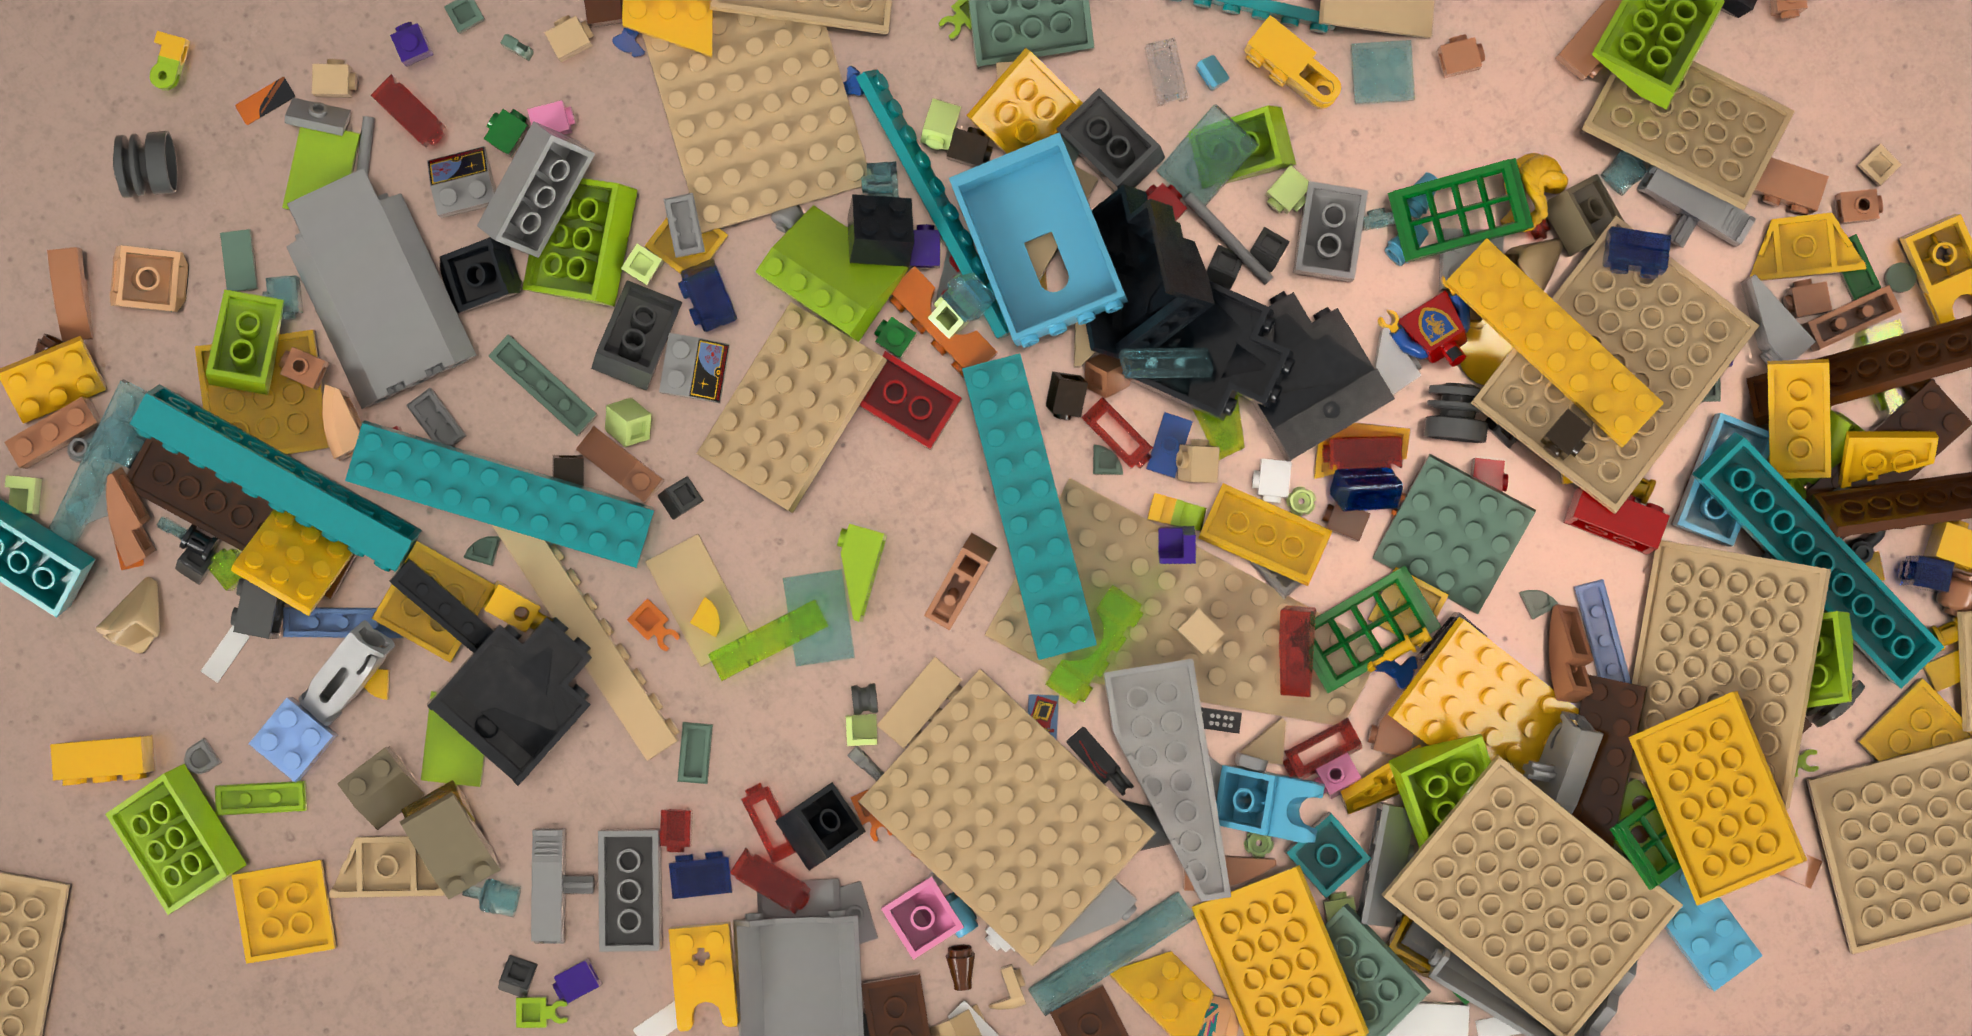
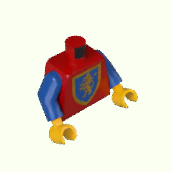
M1442 275V277H1441V283H1442V285H1443L1444 287L1450 289V288L1445 284L1446 279H1445V277ZM1451 289L1449 295L1446 291H1443L1400 319L1395 311L1387 310V313L1392 318L1389 325L1385 323L1382 317L1378 318L1379 326L1390 329V336L1405 354L1418 359L1426 358L1430 363H1436L1445 357L1452 367L1461 364L1466 358L1460 347L1467 342L1466 333L1470 329V307Z

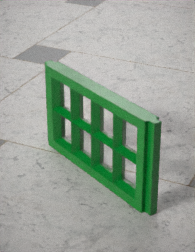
M1516 158L1492 163L1388 193L1405 262L1481 243L1486 238L1492 240L1534 228ZM1502 173L1507 195L1489 199L1483 178ZM1477 180L1482 201L1463 206L1458 185ZM1451 187L1456 209L1438 213L1432 192ZM1426 194L1431 215L1412 220L1407 199ZM1509 200L1515 222L1496 226L1490 205ZM1484 207L1489 229L1470 234L1465 212ZM1458 214L1463 236L1445 240L1439 219ZM1433 221L1438 243L1419 248L1414 226Z
M1406 565L1296 628L1292 631V634L1327 694L1368 671L1367 664L1370 661L1373 662L1384 656V651L1405 640L1404 634L1394 616L1411 608L1421 627L1408 634L1410 638L1423 632L1422 628L1424 627L1431 634L1441 628V625ZM1396 583L1407 602L1390 612L1379 592ZM1373 596L1384 616L1368 625L1357 605ZM1351 609L1362 629L1345 638L1334 619ZM1388 621L1399 640L1382 650L1371 630ZM1329 623L1339 642L1322 651L1312 631ZM1365 634L1376 654L1359 662L1348 643ZM1343 647L1354 667L1337 676L1326 656Z
M1653 797L1610 828L1615 839L1649 890L1661 884L1681 868L1678 858L1673 859L1661 841L1668 835L1666 829L1657 835L1645 817L1654 809L1659 814ZM1638 821L1651 839L1643 847H1640L1629 830ZM1654 845L1667 863L1658 872L1645 854Z

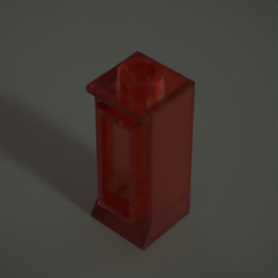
M392 74L371 94L425 148L429 144L435 146L444 137L445 133L443 130L446 126L402 83L397 82V79Z
M1104 397L1097 401L1081 417V420L1130 469L1135 465L1140 469L1152 458L1148 452L1153 447ZM1106 412L1140 445L1130 456L1097 423Z
M1400 436L1328 438V445H1322L1323 463L1328 462L1329 469H1333V465H1336L1337 469L1391 468V464L1402 468V438Z
M1347 717L1340 723L1289 750H1285L1286 760L1283 761V765L1290 777L1296 775L1299 779H1306L1315 774L1316 769L1345 753L1351 755L1362 749V743ZM1340 732L1346 744L1305 766L1303 765L1298 756L1299 753Z
M761 783L745 790L747 796L742 798L741 801L761 838L772 864L796 853L786 837L787 842L775 848L773 847L753 807L754 804L766 799L776 820L784 815L770 785L763 788Z
M745 848L730 874L736 877V880L793 914H796L799 909H803L809 901L811 889L806 883L801 882L759 855H753L748 848Z

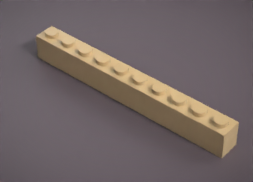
M492 525L553 618L556 617L569 628L565 634L573 641L579 637L591 648L588 654L592 658L585 665V668L647 761L679 741L676 736L680 733L679 729L671 718L667 720L660 712L663 705L655 693L649 695L643 685L647 681L638 668L634 670L627 662L631 657L622 643L615 644L610 636L614 633L612 627L605 618L600 620L594 612L598 608L589 593L583 595L577 586L581 581L572 568L567 570L561 562L565 557L557 544L550 545L548 541Z

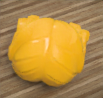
M1528 153L1517 159L1522 183L1535 206V210L1530 213L1534 228L1523 232L1532 231L1536 225L1542 222V219L1548 216L1547 199L1544 191L1551 194H1560L1568 184V177L1563 173L1558 161L1553 157L1538 153ZM1504 183L1505 193H1506V195H1507V190H1506V186H1505V183ZM1512 209L1500 220L1502 225L1515 222Z

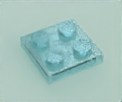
M1411 40L1351 44L1354 104L1415 100Z

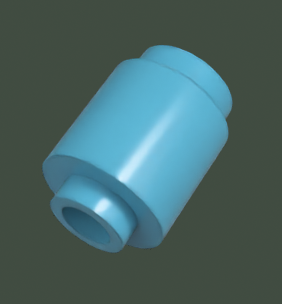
M954 892L945 896L964 928L955 933L958 938L963 937L978 927L975 921L977 919L975 913L959 896H956Z

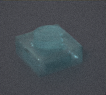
M1385 208L1367 211L1368 216L1364 217L1363 231L1393 226L1395 224L1393 212L1386 213Z

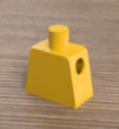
M499 580L495 582V587L483 605V609L486 612L525 633L529 627L535 630L544 618L547 617L538 612L540 605ZM518 607H523L527 610L523 617L514 614Z

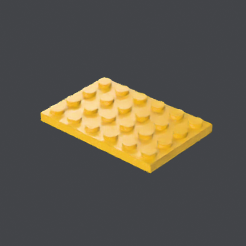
M1458 617L1394 704L1388 715L1428 746L1481 734L1491 762L1499 755L1524 775L1525 771L1522 769L1524 764H1528L1529 761H1540L1549 735L1556 725L1560 722L1562 723L1560 718L1561 712L1579 714L1580 710L1570 702L1557 701L1554 689L1471 624ZM1570 719L1576 726L1578 725L1576 720Z
M1738 691L1730 692L1628 737L1697 906L1807 861Z
M1300 865L1232 890L1231 897L1204 901L1191 907L1245 1036H1366L1369 1033Z

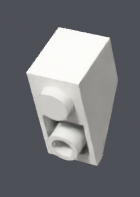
M1384 328L1379 334L1374 369H1378L1391 393L1394 395L1421 376L1419 369L1422 366L1416 357L1403 353L1390 336V329Z

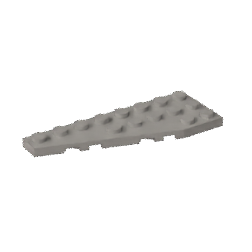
M1193 659L1104 672L1113 734L1200 901L1231 897Z

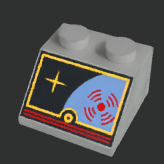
M485 146L427 160L430 187L439 217L446 218L488 206L496 191Z
M669 333L659 392L667 395L721 403L730 344Z

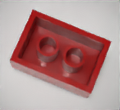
M885 351L882 356L887 361L859 407L931 450L962 401V398Z
M1579 487L1574 492L1563 523L1647 555L1658 549L1670 515L1663 513L1664 508L1656 504L1647 503L1644 506L1635 502L1636 498L1632 495L1627 498L1617 513L1614 514Z

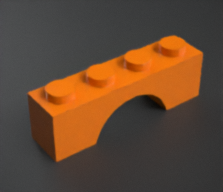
M914 266L899 282L891 294L893 297L889 301L899 312L902 313L906 310L913 317L910 323L921 334L925 331L929 333L934 339L931 345L942 356L947 352L955 360L951 365L962 377H964L962 368L991 361L998 352L978 331L963 335L955 334L949 339L928 319L932 314L931 301L936 288Z

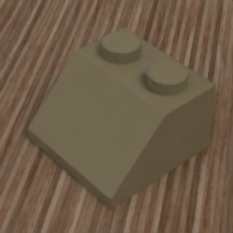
M1598 174L1568 188L1547 201V219L1552 223L1563 243V247L1570 256L1594 244L1615 216L1623 220Z
M390 746L383 748L337 783L353 806L377 830L425 795V792Z

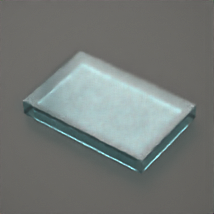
M1215 104L1156 171L1173 185L1183 197L1192 192L1206 206L1255 151L1259 144Z
M842 569L783 578L796 666L855 658Z

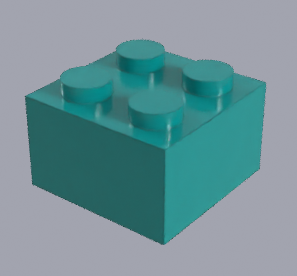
M1330 812L1326 813L1312 826L1317 830L1315 843L1293 842L1284 850L1297 866L1300 865L1305 876L1325 898L1371 859Z

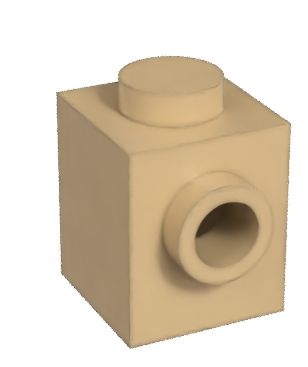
M569 15L564 16L554 22V28L544 32L560 62L592 47L589 38L594 35L586 20L580 23L577 16L572 18Z
M327 59V64H312V94L314 96L352 98V90H357V73L353 72V68L350 65L345 64V60Z
M1191 439V445L1180 444L1179 452L1176 456L1178 480L1217 483L1220 447L1209 446V440Z
M1199 608L1177 629L1202 655L1207 651L1212 655L1224 643L1221 637L1225 633Z

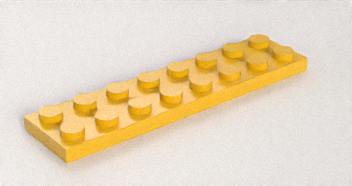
M1487 238L1445 281V284L1621 448L1664 404L1660 398Z

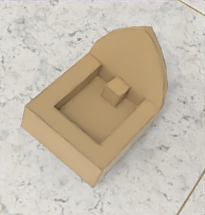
M1012 964L1001 967L1010 996L988 1005L989 1008L1003 1010L1025 1005L1026 1002L1021 987L1026 984L1020 968L1014 970Z

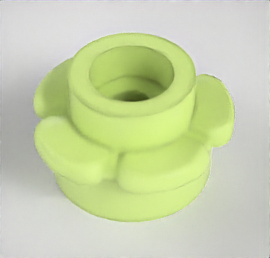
M1305 487L1294 488L1293 492L1286 499L1287 506L1291 508L1290 511L1297 516L1308 515L1315 508V494L1311 490H1306ZM1302 498L1304 500V503L1299 504V499Z
M1248 832L1247 840L1244 841L1245 850L1248 853H1252V856L1255 858H1263L1274 847V842L1271 841L1272 836ZM1260 840L1262 844L1257 846L1256 841Z

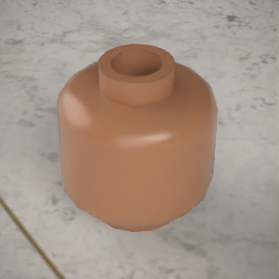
M1952 571L1951 575L1942 577L1936 600L1940 605L1945 606L1943 612L1957 616L1958 611L1972 610V575Z

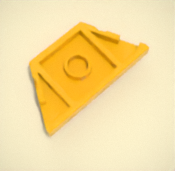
M1833 213L1772 219L1750 277L1756 274L1761 281L1858 271L1866 270V264L1859 256Z
M1172 951L1114 969L1109 973L1110 977L1170 1036H1198L1214 994Z

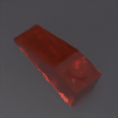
M1286 605L1281 609L1279 630L1280 695L1311 697L1315 607Z

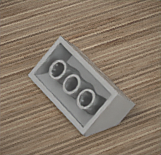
M1379 802L1377 805L1368 853L1371 859L1366 863L1357 914L1361 917L1362 924L1394 928L1395 921L1400 922L1402 911L1385 899L1382 893L1406 866V862L1408 863L1414 853V845H1410L1411 835L1414 832L1403 806Z

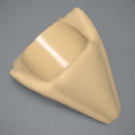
M1560 239L1538 241L1512 247L1507 250L1505 255L1544 291L1560 257L1563 243Z
M151 577L144 578L96 627V631L117 646L126 647L135 653H144L154 637H158L160 632L157 581Z

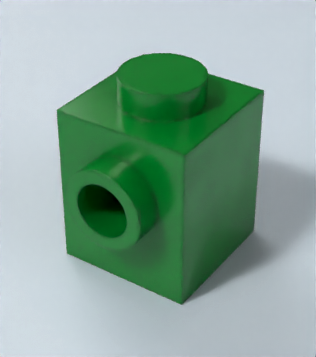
M502 109L500 114L495 112L486 126L489 128V131L483 139L512 158L530 128L525 123L528 118L515 109H512L510 113Z
M891 317L888 322L883 319L874 332V335L878 337L875 343L901 360L916 338L917 333Z

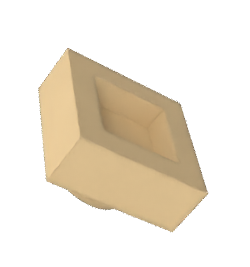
M1879 144L1857 166L1879 187L1902 164L1882 144Z

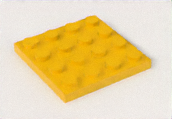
M315 330L279 334L275 366L268 395L209 385L206 369L212 344L195 346L203 409L286 455L329 448L322 414V381L318 390L281 375L282 368L279 367L285 351L290 352L292 347L318 357Z

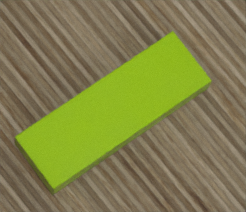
M306 781L216 785V815L307 811Z

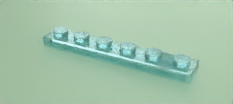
M125 379L120 380L49 527L50 531L74 546L77 545L107 483V475L112 473L134 426L130 425V422L147 391Z
M1176 892L1028 990L1042 1013L1047 1016L1051 1011L1061 1007L1196 918L1180 893Z

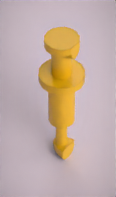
M1422 628L1423 632L1412 638L1408 634L1404 635V641L1384 651V656L1373 662L1370 661L1367 664L1368 671L1373 672L1377 670L1375 666L1384 661L1391 662L1410 650L1413 653L1417 652L1416 645L1423 641L1429 642L1433 640L1427 628Z

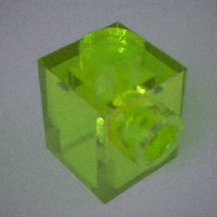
M224 548L211 558L213 563L207 567L226 591L236 589L239 579L242 578L231 571L233 563L240 555L237 549L227 551Z

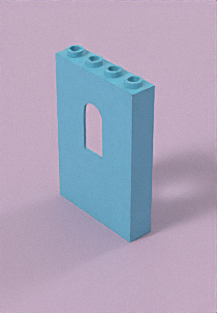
M1060 132L949 178L1012 340L1017 347L1022 345L1023 348L1035 345L1040 341V337L1047 334L1051 336L1062 334L1067 331V326L1077 322L1079 325L1089 323L1095 319L1096 314L1104 311L1106 313L1118 311L1123 308V303L1128 302ZM1050 232L1054 236L1069 275L1067 285L1058 292H1049L1041 286L1024 244Z

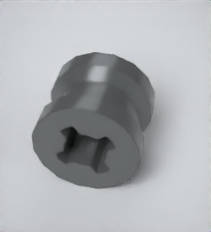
M875 683L860 688L858 685L851 686L854 715H859L863 711L877 713L878 701Z

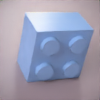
M287 697L249 742V745L292 781L297 782L305 776L338 734L330 727L319 722L295 698Z

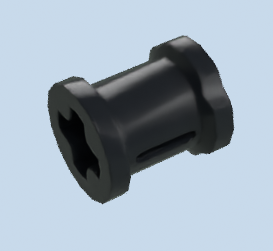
M192 524L182 538L179 548H187L202 556L201 560L206 562L216 548L219 538H211L197 530V526ZM193 540H196V541L202 543V544L205 545V546H202V545L196 543V542L193 541Z

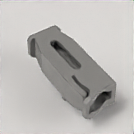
M1653 165L1649 166L1637 187V190L1650 195L1658 203L1681 216L1668 237L1669 241L1681 248L1685 246L1696 225L1736 247L1742 244L1756 218L1738 207ZM1651 174H1653V176H1652V178L1650 179L1649 183L1646 184L1647 181H1648V179L1650 178Z
M366 620L361 622L349 632L312 679L309 688L298 698L299 703L319 722L329 726L342 714L341 710L359 694L382 665L386 655L395 647L393 640L373 629Z
M1562 711L1560 714L1562 723L1560 722L1556 725L1549 735L1540 761H1529L1528 764L1523 765L1522 769L1525 771L1524 776L1527 779H1532V783L1572 814L1578 804L1604 734L1596 731L1584 716ZM1570 719L1576 720L1579 727L1576 726Z
M535 828L532 830L531 941H534L535 944H565L566 894H594V876H566V828Z

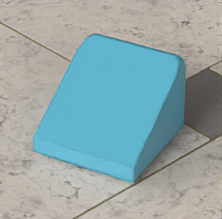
M1214 55L1202 59L1196 65V70L1212 91L1229 80L1228 74Z

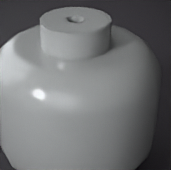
M793 206L772 213L771 220L776 224L777 230L785 233L804 213L800 206Z

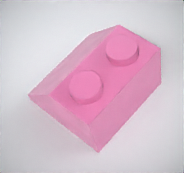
M932 876L881 907L884 915L913 960L964 928Z

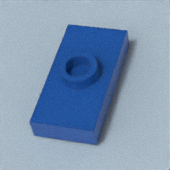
M1164 412L1146 467L1147 470L1175 478L1178 469L1176 456L1179 452L1180 444H1186L1193 421Z

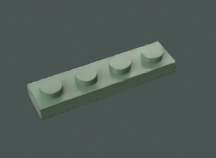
M509 334L489 354V358L576 436H579L598 415Z

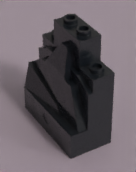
M1123 185L1103 202L1099 203L1092 212L1128 302L1123 303V308L1112 313L1104 311L1096 314L1094 320L1086 323L1091 351L1137 364L1215 303L1209 276L1195 241L1183 238L1181 225L1175 221L1173 207L1153 199L1148 200L1145 191Z
M1210 281L1215 304L1137 364L1133 363L1130 370L1124 368L1122 372L1132 383L1191 409H1196L1224 421L1226 415L1231 416L1236 407L1237 400L1234 399L1236 394L1268 409L1271 403H1276L1283 389L1279 385L1284 375H1290L1295 359H1292L1294 353L1290 349L1263 338L1264 333L1269 334L1275 323V318L1272 317L1274 311L1270 307Z
M1285 291L1269 299L1272 304L1269 307L1274 311L1272 317L1275 318V323L1270 333H1264L1263 338L1290 349L1294 353L1292 359H1295V364L1290 375H1284L1279 385L1283 389L1276 403H1271L1268 409L1253 401L1251 402L1286 461H1290L1395 398L1378 369H1374L1338 308L1331 311L1329 307H1326L1314 314L1313 317L1316 321L1311 322L1295 293L1292 292L1286 295Z
M545 617L523 643L518 640L522 635L511 625L508 624L504 628L499 624L427 703V707L437 713L509 776L517 786L522 783L591 705L586 700L590 695L579 685L575 684L573 688L568 685L591 660L592 657L588 654L591 648L579 637L573 641L566 635L565 632L569 628L556 617L552 621Z

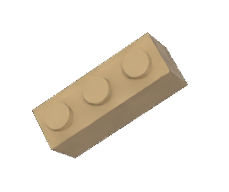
M934 657L877 726L902 748H905L907 744L910 745L921 734L920 729L927 721L931 723L942 711L939 707L946 698L951 701L962 689L959 685L962 679L938 658Z

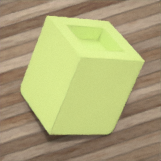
M636 244L621 269L645 285H648L659 266L663 265L664 261L644 247Z
M627 398L606 405L605 430L624 447L650 439L651 413L634 399Z
M6 475L5 487L10 488L9 505L22 513L39 514L42 479Z
M877 714L846 715L847 746L878 744Z

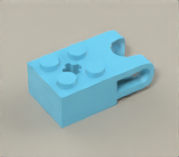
M1222 765L1216 799L1220 826L1295 842L1315 843L1317 830L1303 823L1300 818L1299 809L1302 802L1307 798H1322L1325 784L1265 771L1260 772L1241 766Z

